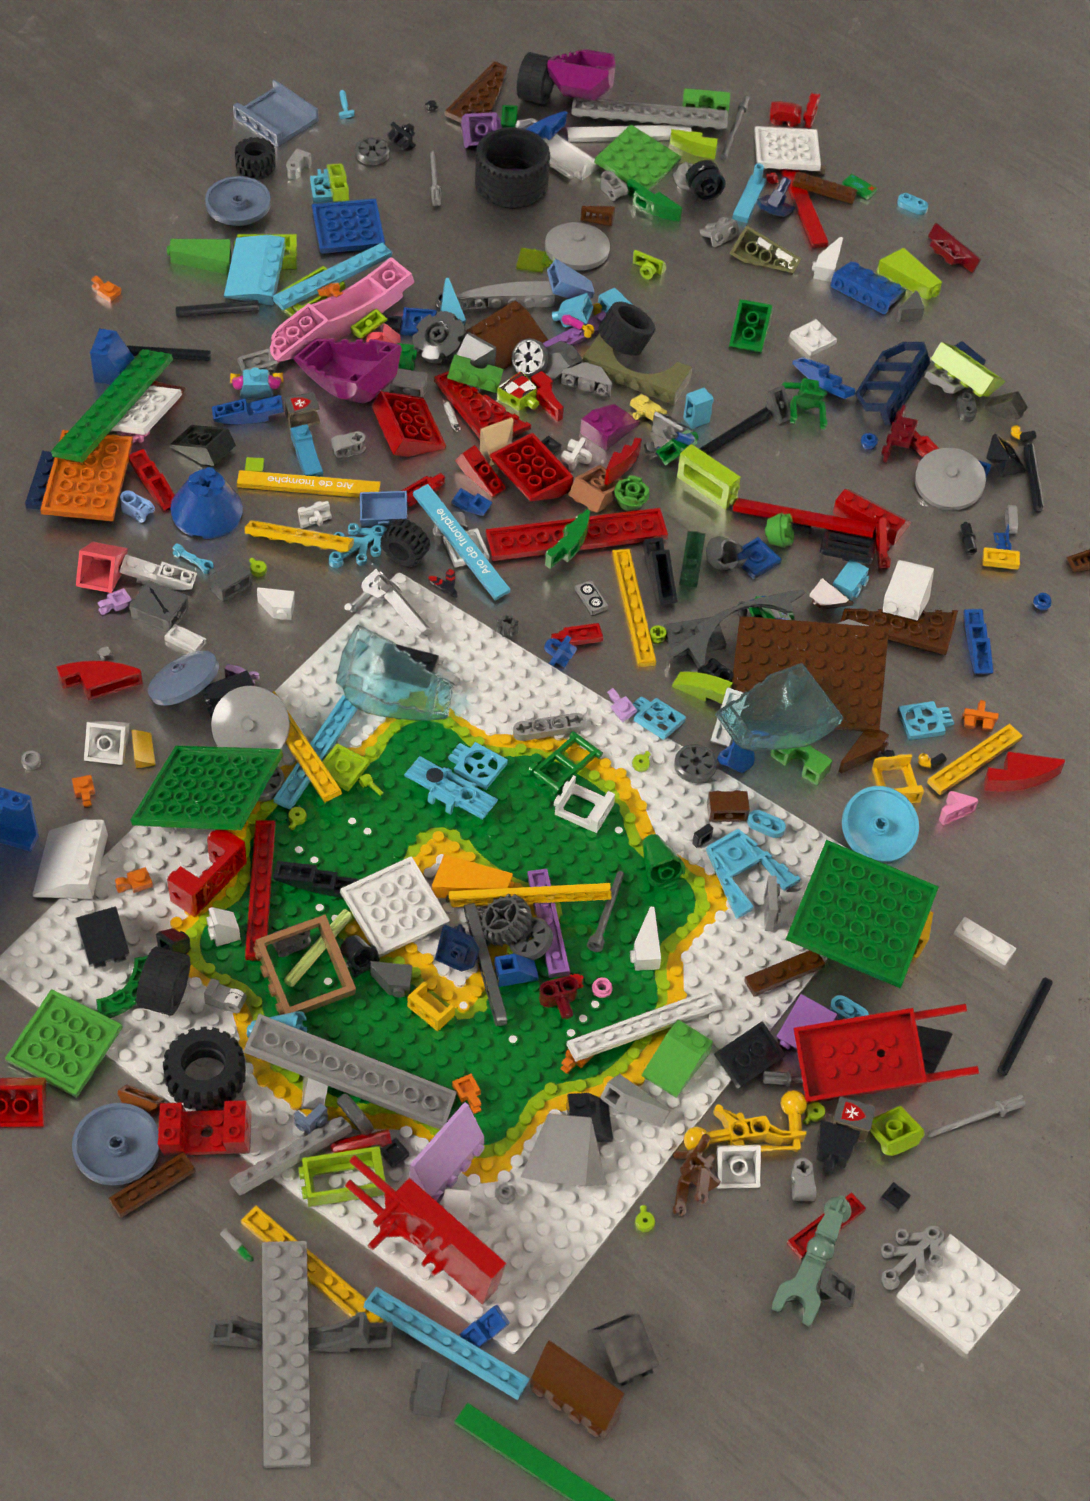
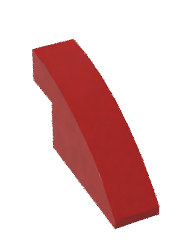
M81 661L56 666L62 688L65 689L82 684L88 700L143 684L140 669L121 663Z
M1008 752L1004 762V769L988 767L984 791L1009 792L1036 787L1061 774L1065 759Z

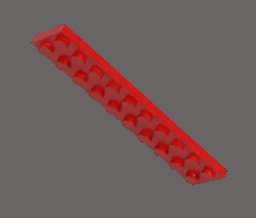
M654 508L589 516L588 532L579 550L641 543L645 539L663 537V540L668 539V532L661 509ZM576 518L486 529L485 534L492 561L545 555L547 550L553 548L563 537L565 526L571 524Z

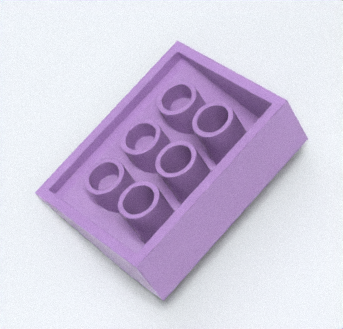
M463 1103L410 1164V1178L438 1203L443 1198L445 1189L454 1186L458 1179L457 1176L461 1172L467 1171L471 1165V1160L475 1156L478 1157L485 1147L484 1135L467 1103Z

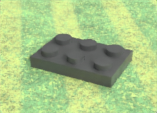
M711 617L664 624L663 627L666 629V639L669 647L678 641L680 644L686 641L685 637L692 632L697 634L694 629L695 626ZM720 624L712 632L706 652L726 649L727 644ZM685 651L676 657L685 656L689 654L687 651Z

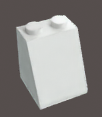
M899 560L884 597L882 612L918 620L930 599L934 568Z

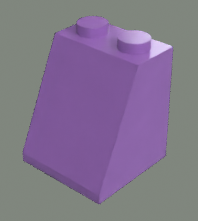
M801 994L776 1036L780 1041L779 1045L788 1050L791 1047L797 1050L793 1028L837 1021L839 1017L836 1013Z

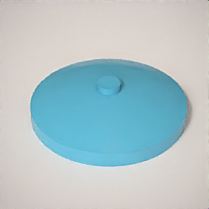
M872 786L859 791L848 801L842 815V830L846 841L855 852L881 863H889L902 858L913 848L919 834V820L915 808L903 794L889 787Z

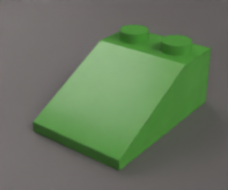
M677 1020L646 1066L642 1077L677 1098L711 1053L713 1041L682 1021Z

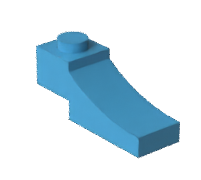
M308 425L290 428L291 440L296 449V456L304 476H323V470Z

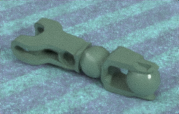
M840 1195L827 1200L824 1205L825 1215L819 1223L814 1237L807 1243V1253L796 1277L780 1284L772 1303V1310L780 1312L787 1302L791 1300L799 1301L805 1309L802 1323L808 1327L812 1325L821 1304L816 1287L822 1276V1270L825 1269L827 1261L834 1255V1246L841 1224L846 1222L851 1216V1206L845 1196Z

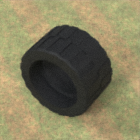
M532 52L524 56L517 78L516 91L519 99L542 105L548 101L554 86V82L548 73V60L552 57Z
M615 302L612 304L598 327L600 336L610 347L629 356L640 355L655 332V325L652 319L640 308L627 302Z
M157 946L154 947L149 953L141 972L136 994L137 1006L169 1016L175 1014L183 998L189 978L191 965L189 955Z

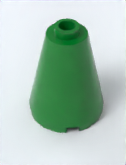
M648 835L643 840L642 845L646 875L649 883L652 886L658 885L659 888L670 887L678 883L682 873L683 875L685 874L686 867L684 862L659 835Z

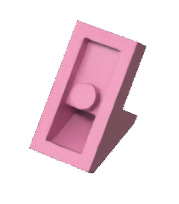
M950 791L946 800L948 805L941 810L939 821L944 826L975 812L978 799Z

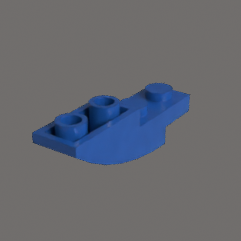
M281 395L247 403L246 399H241L212 407L214 422L224 424L261 423L269 421L270 415L284 412Z

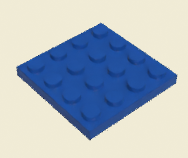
M376 199L312 204L320 254L367 250L380 243L385 244Z

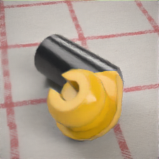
M1020 426L1011 427L1012 432L1010 433L1016 439L1021 441L1036 439V432L1034 430L1022 432L1020 431Z
M921 753L918 756V763L922 767L936 768L947 760L943 753L934 758H929L928 754Z

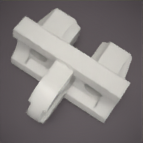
M581 437L580 441L571 439L567 450L572 451V453L568 451L562 453L561 462L569 465L568 470L574 471L578 462L582 464H589L591 462L592 454L585 450L586 448L584 447L586 438Z

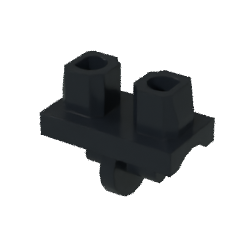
M395 122L390 124L392 130L387 134L390 141L395 142L400 138L397 144L403 151L409 146L411 148L416 146L412 141V136L415 135L412 124H403L401 127Z

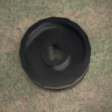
M702 160L693 164L685 175L686 184L695 199L700 202H708L717 198L725 189V178L712 160Z

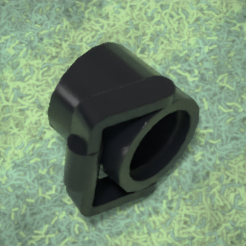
M357 935L347 937L341 944V954L347 961V968L353 978L371 968V961H380L376 947L374 945L370 947Z

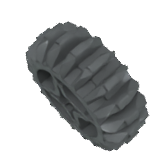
M509 893L505 897L494 898V902L488 903L487 909H482L484 914L479 916L484 938L495 946L500 945L501 947L504 944L510 946L511 941L517 942L518 937H523L522 933L528 931L527 926L531 925L530 919L532 918L530 907L525 900L515 894L510 896Z

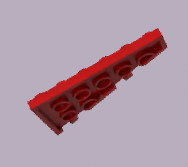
M449 371L434 376L436 385L479 439L482 428L510 418L513 419V437L531 429L530 423L523 422L515 413L512 415L506 411L504 406L489 396L480 394L475 387L471 388L465 383L448 379Z

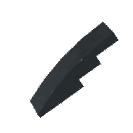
M284 861L277 862L273 876L274 880L284 884L343 898L340 893L341 888L358 881L356 878L338 877L337 872L318 870L317 865Z

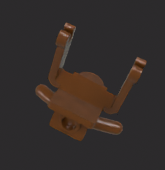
M703 1134L698 1145L694 1148L673 1153V1157L676 1160L686 1159L680 1168L682 1176L678 1180L675 1205L673 1206V1213H679L680 1217L686 1214L690 1183L697 1186L695 1200L697 1202L701 1200L702 1204L708 1201V1192L721 1183L711 1173V1169L714 1166L712 1162L716 1156L713 1153L705 1158L701 1156L710 1140L708 1134Z

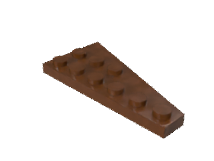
M494 61L445 110V116L461 123L462 117L465 114L492 113L507 74V66Z
M844 608L840 622L849 619L869 626L888 627V640L943 655L947 654L958 610H952V612H942V610L925 612L923 610L919 619L914 620L882 612L883 609L868 611L867 609Z

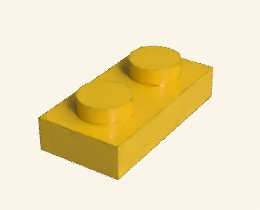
M984 547L983 566L1018 570L1020 566V551Z

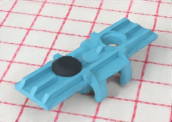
M421 756L404 774L405 777L430 790L428 795V802L433 805L435 799L445 803V811L450 815L453 813L454 806H459L483 820L498 801L495 797L478 789V784L461 778L452 773V770L449 768L446 769L444 767L442 769Z

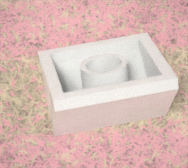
M760 1145L717 1146L714 1159L716 1177L721 1181L717 1188H760Z

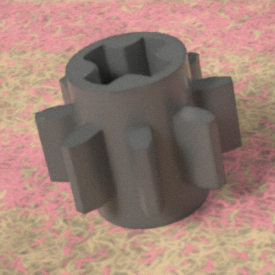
M503 615L501 620L497 619L496 632H500L502 637H512L514 633H518L519 621L515 620L511 615Z

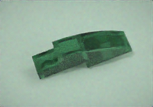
M688 531L679 585L697 588L705 533Z

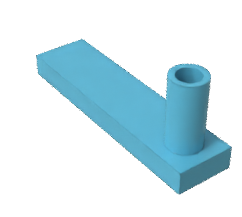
M760 163L755 164L754 173L746 185L732 219L748 223L757 200L766 185L767 178H763L764 165Z

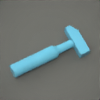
M341 90L339 94L344 112H339L340 119L351 118L355 116L354 110L348 111L346 92Z

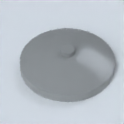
M579 222L564 223L551 229L545 238V252L550 260L554 261L557 259L573 270L582 271L596 268L602 265L609 256L610 243L607 236L601 230L589 224Z
M940 448L929 452L921 459L915 473V485L920 496L930 505L949 511L961 510L973 505L981 497L986 483V475L981 463L970 453L957 448Z
M243 686L233 689L221 698L214 709L211 728L218 747L282 749L288 738L290 721L285 705L273 692L262 687Z

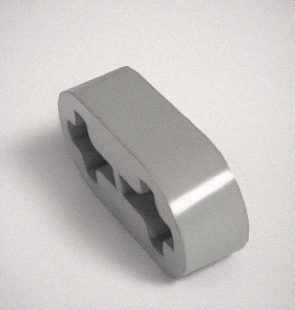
M1017 505L1006 506L1005 522L1006 528L1007 524H1009V534L1016 535L1018 531Z

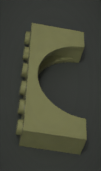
M600 333L583 356L582 363L600 366L611 381L672 405L675 404L691 380L692 367L678 361L671 368L654 374L638 373L627 369L618 362L613 353L615 349L603 340Z

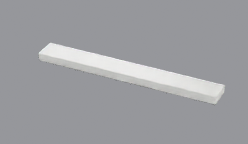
M684 125L634 126L655 140H670L671 129L692 131L691 127ZM628 126L567 127L568 142L614 141Z
M714 989L574 1038L567 1041L566 1045L576 1062L670 1028L677 1020L684 1023L722 1009L723 1004Z

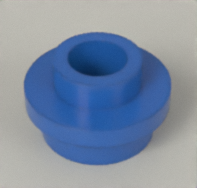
M871 433L862 435V446L865 449H873L878 444L877 436Z
M1039 593L1034 597L1033 604L1038 609L1047 610L1052 604L1051 597L1046 593Z

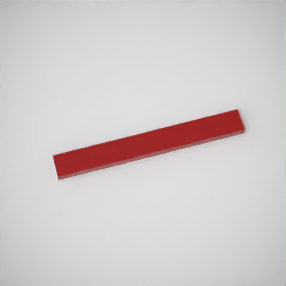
M780 170L783 177L791 180L788 190L812 248L828 247L829 242L807 190L792 186L796 171L799 172V170Z
M738 498L733 505V511L766 518H771L783 512L784 514H791L792 523L870 538L873 537L876 528L873 523Z
M256 820L245 960L261 961L260 958L256 959L253 948L257 939L268 936L276 821Z

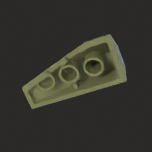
M747 225L729 253L745 263L791 273L795 272L802 258Z

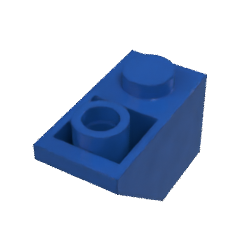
M517 954L495 957L494 971L498 987L539 980L534 960Z

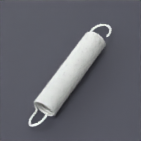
M445 400L444 408L454 430L460 429L451 403Z

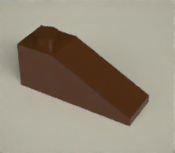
M882 730L879 733L863 731L842 759L838 772L842 774L877 758L881 752L884 753L889 746L887 742L889 734Z

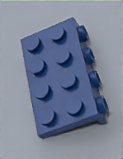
M851 261L834 272L830 284L832 288L882 314H886L890 305L903 297L906 289L902 288L901 285L892 283L886 277L879 276L872 270L865 269L858 263Z

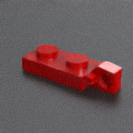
M811 93L809 96L806 112L803 114L805 128L812 127L821 94Z
M915 431L911 446L922 458L929 452L939 449L928 436H921Z
M442 473L434 477L425 476L401 490L407 492V506L411 507L418 503L413 496V492L427 484H429L434 492L441 489L440 487L445 484V476Z
M879 518L875 520L878 568H890L891 558L887 554V551L890 549V542L887 540L889 523L886 522V518Z
M599 623L564 627L559 633L551 634V638H555L560 642L568 635L571 637L569 643L573 646L603 642L604 639Z
M385 1129L374 1133L371 1132L368 1136L360 1134L337 1140L330 1144L332 1153L371 1148L372 1145L376 1144L384 1147L387 1144H391L392 1141L389 1130Z

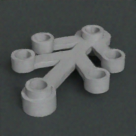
M929 1226L923 1232L908 1233L906 1230L900 1229L895 1234L897 1243L921 1242L915 1246L894 1247L890 1243H885L881 1247V1253L884 1258L906 1255L893 1269H887L881 1276L882 1285L886 1289L892 1290L899 1286V1276L915 1260L917 1268L915 1270V1279L918 1282L928 1280L924 1251L929 1246L931 1250V1255L929 1256L930 1266L933 1268L942 1266L943 1260L939 1253V1245L944 1240V1232L937 1226Z

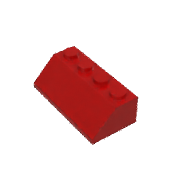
M844 489L835 500L833 514L838 517L875 524L876 519L886 518V522L889 523L887 540L893 546L911 525V521L849 489Z
M46 1077L0 1078V1127H43L46 1107Z

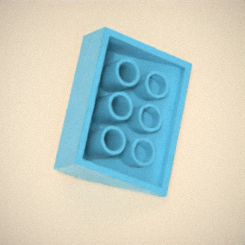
M260 235L236 238L224 298L240 301L258 300L259 304L274 306L273 295H276L286 248L285 237Z

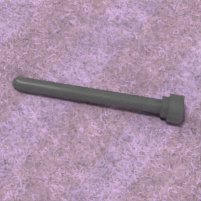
M623 871L617 872L611 888L612 899L607 900L595 934L589 937L587 947L591 951L601 952L605 943L603 934L624 878Z

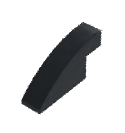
M663 537L645 539L643 541L646 564L659 605L678 603L669 549H664Z

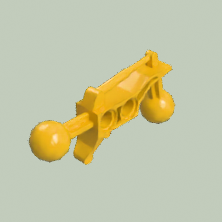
M796 1090L788 1091L782 1096L780 1104L782 1111L789 1118V1131H782L771 1125L766 1115L745 1119L743 1113H732L729 1110L723 1109V1106L718 1104L715 1106L713 1113L722 1122L724 1129L707 1132L702 1127L694 1126L685 1132L684 1145L687 1150H690L698 1145L703 1134H708L710 1140L706 1149L710 1144L728 1141L729 1146L767 1142L778 1146L760 1145L761 1152L794 1150L798 1152L801 1147L800 1143H803L806 1136V1131H802L801 1114L807 1108L806 1098L800 1091ZM754 1127L761 1128L763 1132H757ZM733 1131H740L742 1135L738 1136Z

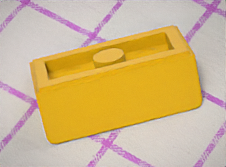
M131 730L136 768L155 766L151 733Z

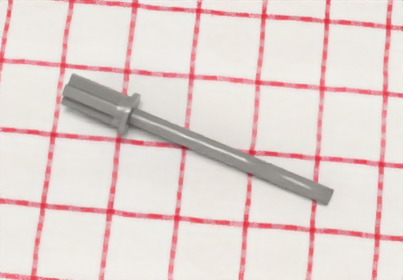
M433 150L430 153L433 185L429 188V192L432 195V203L436 206L441 205L440 194L442 193V188L437 184L435 151Z
M1023 1095L1006 1101L998 1100L994 1108L929 1131L928 1138L996 1113L1004 1117L1007 1112L1026 1106Z

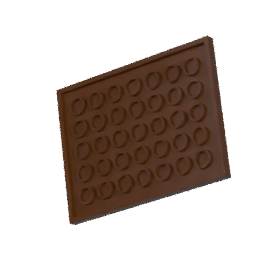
M740 616L731 689L743 692L745 696L737 721L879 733L889 628Z

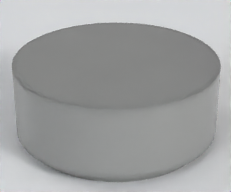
M27 751L21 757L22 766L27 770L39 768L42 762L40 754L36 751Z

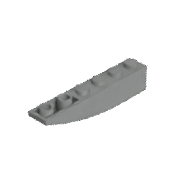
M526 281L484 286L456 294L461 309L503 308L515 300L524 308L554 307L555 294L552 292L550 281Z

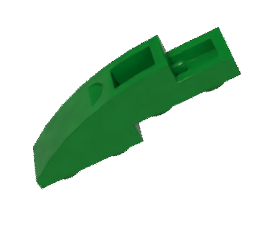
M632 178L627 181L628 195L634 198L633 204L660 218L673 221L681 220V206L661 192L652 193Z
M588 509L582 514L580 513L571 524H567L563 530V537L553 548L547 550L545 554V565L551 569L561 559L569 562L579 551L588 532L590 516Z

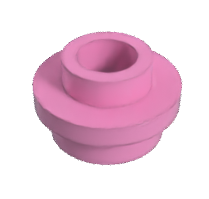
M598 978L592 984V992L600 998L608 997L612 993V984L606 978Z

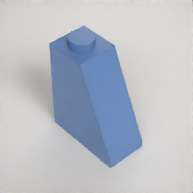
M557 259L553 261L547 270L553 294L568 299L585 293L588 294L590 299L594 296L595 292L592 281Z

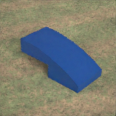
M460 488L451 501V504L481 516H484L493 503L478 493L474 496Z
M495 1305L482 1317L471 1323L459 1335L480 1348L508 1326L510 1321L500 1307Z

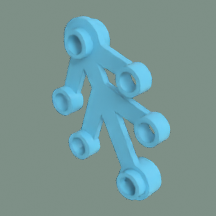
M351 523L348 525V533L350 535L361 534L367 536L351 537L344 536L342 532H336L334 535L354 538V545L348 552H332L329 555V565L333 568L341 567L343 559L358 549L360 550L356 556V563L360 566L366 565L368 543L373 540L374 545L371 546L370 553L373 557H379L381 555L380 539L387 528L382 525H375L372 528H360L357 524Z

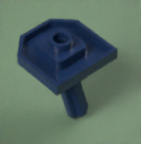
M783 177L777 190L774 189L771 195L767 194L757 200L759 208L778 216H786L794 212L795 207L785 203L787 197L785 193L791 184V180Z
M462 924L454 926V928L444 925L434 960L463 972L476 965L480 948L473 936L466 934Z

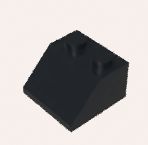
M591 1093L567 1094V1115L591 1117L596 1141H613L609 1105L601 1100L600 1097Z

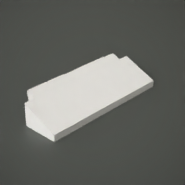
M533 118L518 120L515 128L526 129L538 121ZM555 134L550 140L543 138L547 146H549L550 166L570 180L577 177L582 181L600 168L599 165L594 163L595 159L558 134Z

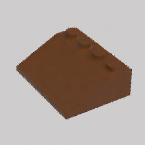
M516 300L466 330V333L470 332L496 347L495 367L504 370L512 365V352L520 341L524 339H535L541 343L548 341V338L527 309Z
M550 1340L546 1343L530 1380V1387L534 1394L539 1397H545L555 1409L559 1411L562 1409L569 1414L568 1416L573 1422L583 1424L594 1437H601L604 1440L620 1418L625 1393Z

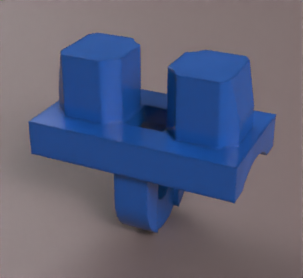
M567 635L562 642L555 638H550L546 641L544 649L553 656L548 664L554 666L557 663L565 668L577 650V647L569 643L571 637ZM551 645L558 647V649L554 650Z

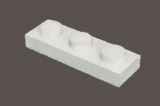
M730 688L726 689L710 740L711 743L729 747L745 693Z
M966 917L963 918L954 931L955 936L1004 966L1016 951V947Z

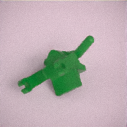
M803 378L801 383H782L785 389H799L798 396L795 395L790 402V423L795 424V421H797V406L803 410L814 409L815 407L819 408L820 429L825 430L828 421L826 419L825 402L821 399L827 395V391L819 387V381Z

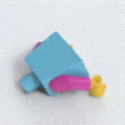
M585 293L563 301L559 311L552 312V318L554 322L561 321L563 327L573 326L579 330H584V336L591 338L592 334H594V327L591 324H587L591 312L593 315L602 312V305L600 303L592 304L588 294Z
M252 368L251 370H243L242 376L241 374L230 373V383L233 384L236 390H240L241 399L274 397L273 389L279 388L281 382H284L283 372L273 373L272 376L266 369Z

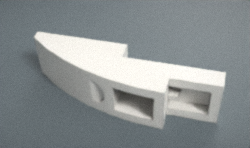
M126 554L120 567V573L137 578L136 583L145 585L149 580L172 590L192 589L197 576L196 572L165 562L157 565Z

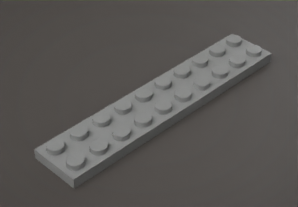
M573 98L572 115L577 117L590 116L595 119L603 117L608 120H637L640 123L648 121L654 124H681L686 127H714L718 130L727 129L728 110L606 99L591 101Z
M261 1014L257 1017L243 1051L439 1130L447 1122L457 1093Z
M307 1241L262 1242L263 1468L310 1467Z

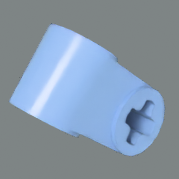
M124 491L120 495L122 512L140 523L146 520V516L149 513L155 511L152 502L135 494L133 491Z

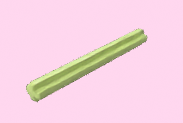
M342 910L330 924L334 937L339 934L352 918L350 911ZM322 936L318 938L285 977L286 985L293 987L326 949Z

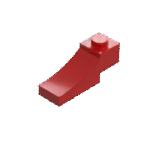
M542 371L531 376V382L537 388L536 400L539 401V405L557 422L562 420L564 407L552 392V379Z

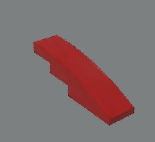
M635 437L632 446L624 445L621 453H613L606 468L604 484L612 483L631 468L640 454L641 438Z
M144 448L130 454L129 462L147 491L163 512L170 509L175 494L163 473L160 474L155 463L149 459Z

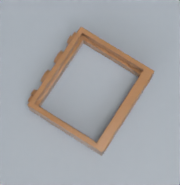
M326 915L255 941V947L253 948L255 957L261 960L263 965L260 966L264 978L268 977L270 982L268 989L271 996L276 997L278 1002L276 1009L280 1015L297 1011L306 1013L355 994L356 987ZM318 927L343 988L289 1007L265 946Z

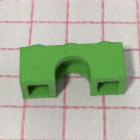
M684 88L682 106L709 107L711 109L728 110L729 113L730 92Z
M454 354L448 379L497 393L504 369L487 364L486 368L479 369L470 364L471 359Z
M786 730L774 742L770 754L771 757L785 766L794 759L803 761L805 764L802 776L816 785L830 772L833 761L826 754H822L810 744H806Z

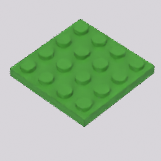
M630 124L595 158L594 163L606 171H612L625 183L632 178L650 191L681 161L682 156Z
M51 989L5 1057V1060L36 1077H46L47 1083L78 1097L123 1026L121 1023Z

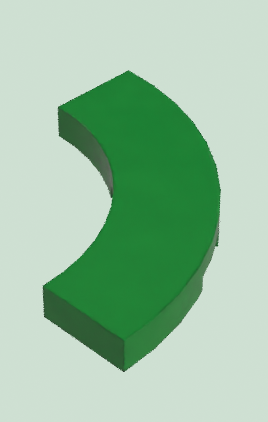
M148 956L134 958L133 972L129 982L123 989H119L107 997L96 999L97 1012L112 1018L124 1013L137 1004L136 994L139 979Z

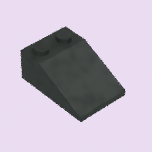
M199 425L189 426L169 444L171 448L200 464L211 466L219 464L220 460L228 455L236 446L228 428Z

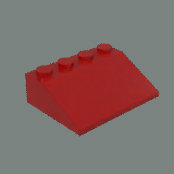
M380 391L372 404V408L393 455L411 457L442 450L447 447L424 398Z
M534 433L489 455L529 501L560 498L569 493L573 485L574 476Z

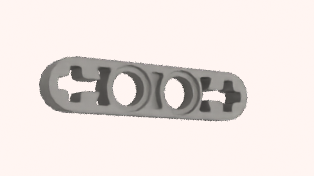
M572 713L520 721L513 727V736L519 741L570 734L572 731L575 733L581 732L586 727V717L581 713ZM562 723L564 727L556 728L554 724ZM541 725L545 727V730L538 731L535 727Z

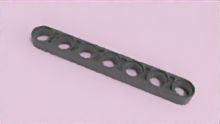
M474 903L464 905V914L470 936H473L480 948L477 961L495 1025H507L505 1008L476 906Z

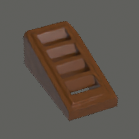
M582 206L580 220L612 226L615 207Z
M1090 549L1066 557L1073 573L1090 570V562L1087 559L1090 558ZM1073 561H1077L1079 565L1075 566Z

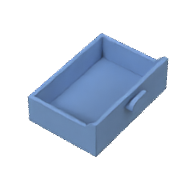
M406 491L360 492L361 527H373L375 525L390 526L396 519L408 520Z

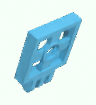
M317 169L318 176H310L313 203L333 202L331 190L325 189L326 186L330 187L327 169H324V173H321V169ZM315 191H323L325 195H317Z
M639 697L633 702V706L637 710L633 721L663 740L685 723L686 716L658 698L650 702L644 697ZM645 713L652 716L653 719L651 721L645 719ZM671 715L675 722L668 719V716ZM657 716H661V717H663L664 719H663V720H659V719H657ZM664 724L669 728L662 730L657 725Z
M934 701L899 706L897 710L909 741L945 735L946 730L944 727L955 724L951 713H949V707L937 708ZM928 709L932 712L933 716L926 717L922 714L921 710ZM907 712H913L915 718L906 720ZM918 719H923L925 723L920 724ZM936 723L937 726L929 731L928 724ZM911 727H917L920 729V731H917Z
M476 742L471 748L459 743L457 749L453 750V754L448 756L451 762L457 764L454 767V773L472 783L478 784V786L485 790L488 789L504 769L508 759ZM477 752L485 755L481 760L471 757ZM491 760L497 762L498 767L496 770L488 766ZM465 764L473 767L470 774L466 771ZM483 764L485 767L483 769L477 768V765ZM480 774L488 775V777L480 778L478 776Z

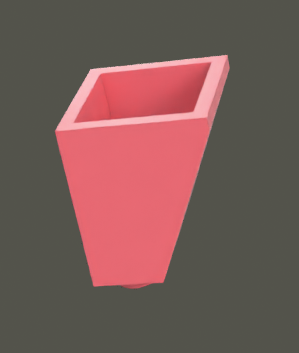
M92 542L79 550L76 586L112 593L122 575L120 567L125 554H128V548Z

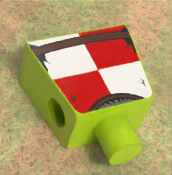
M521 371L497 388V399L517 411H521L527 406L534 410L539 405V401L536 400V386Z

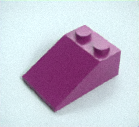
M611 404L594 409L581 419L580 434L607 451L638 426L640 421L635 420L632 415L617 405Z

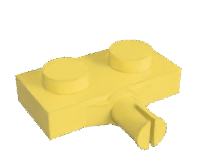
M643 394L631 399L630 406L637 410V412L633 413L635 420L640 417H646L653 421L655 411L663 414L668 412Z

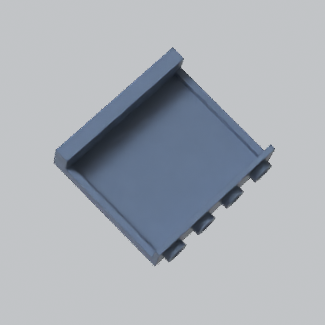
M275 79L273 80V88L245 106L238 102L233 105L235 119L261 137L269 140L277 148L318 122V109Z

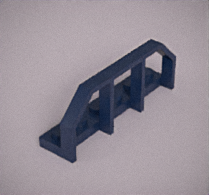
M902 342L882 351L855 393L857 401L865 411L881 412L885 425H892L897 411L901 410L902 405L906 403L931 363L925 342ZM906 350L919 351L912 363L885 362L886 359ZM879 371H906L900 382L873 381ZM866 390H894L886 403H866L862 398Z

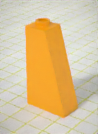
M444 854L431 890L436 898H446V895H449V891L514 888L515 882H512L513 873Z

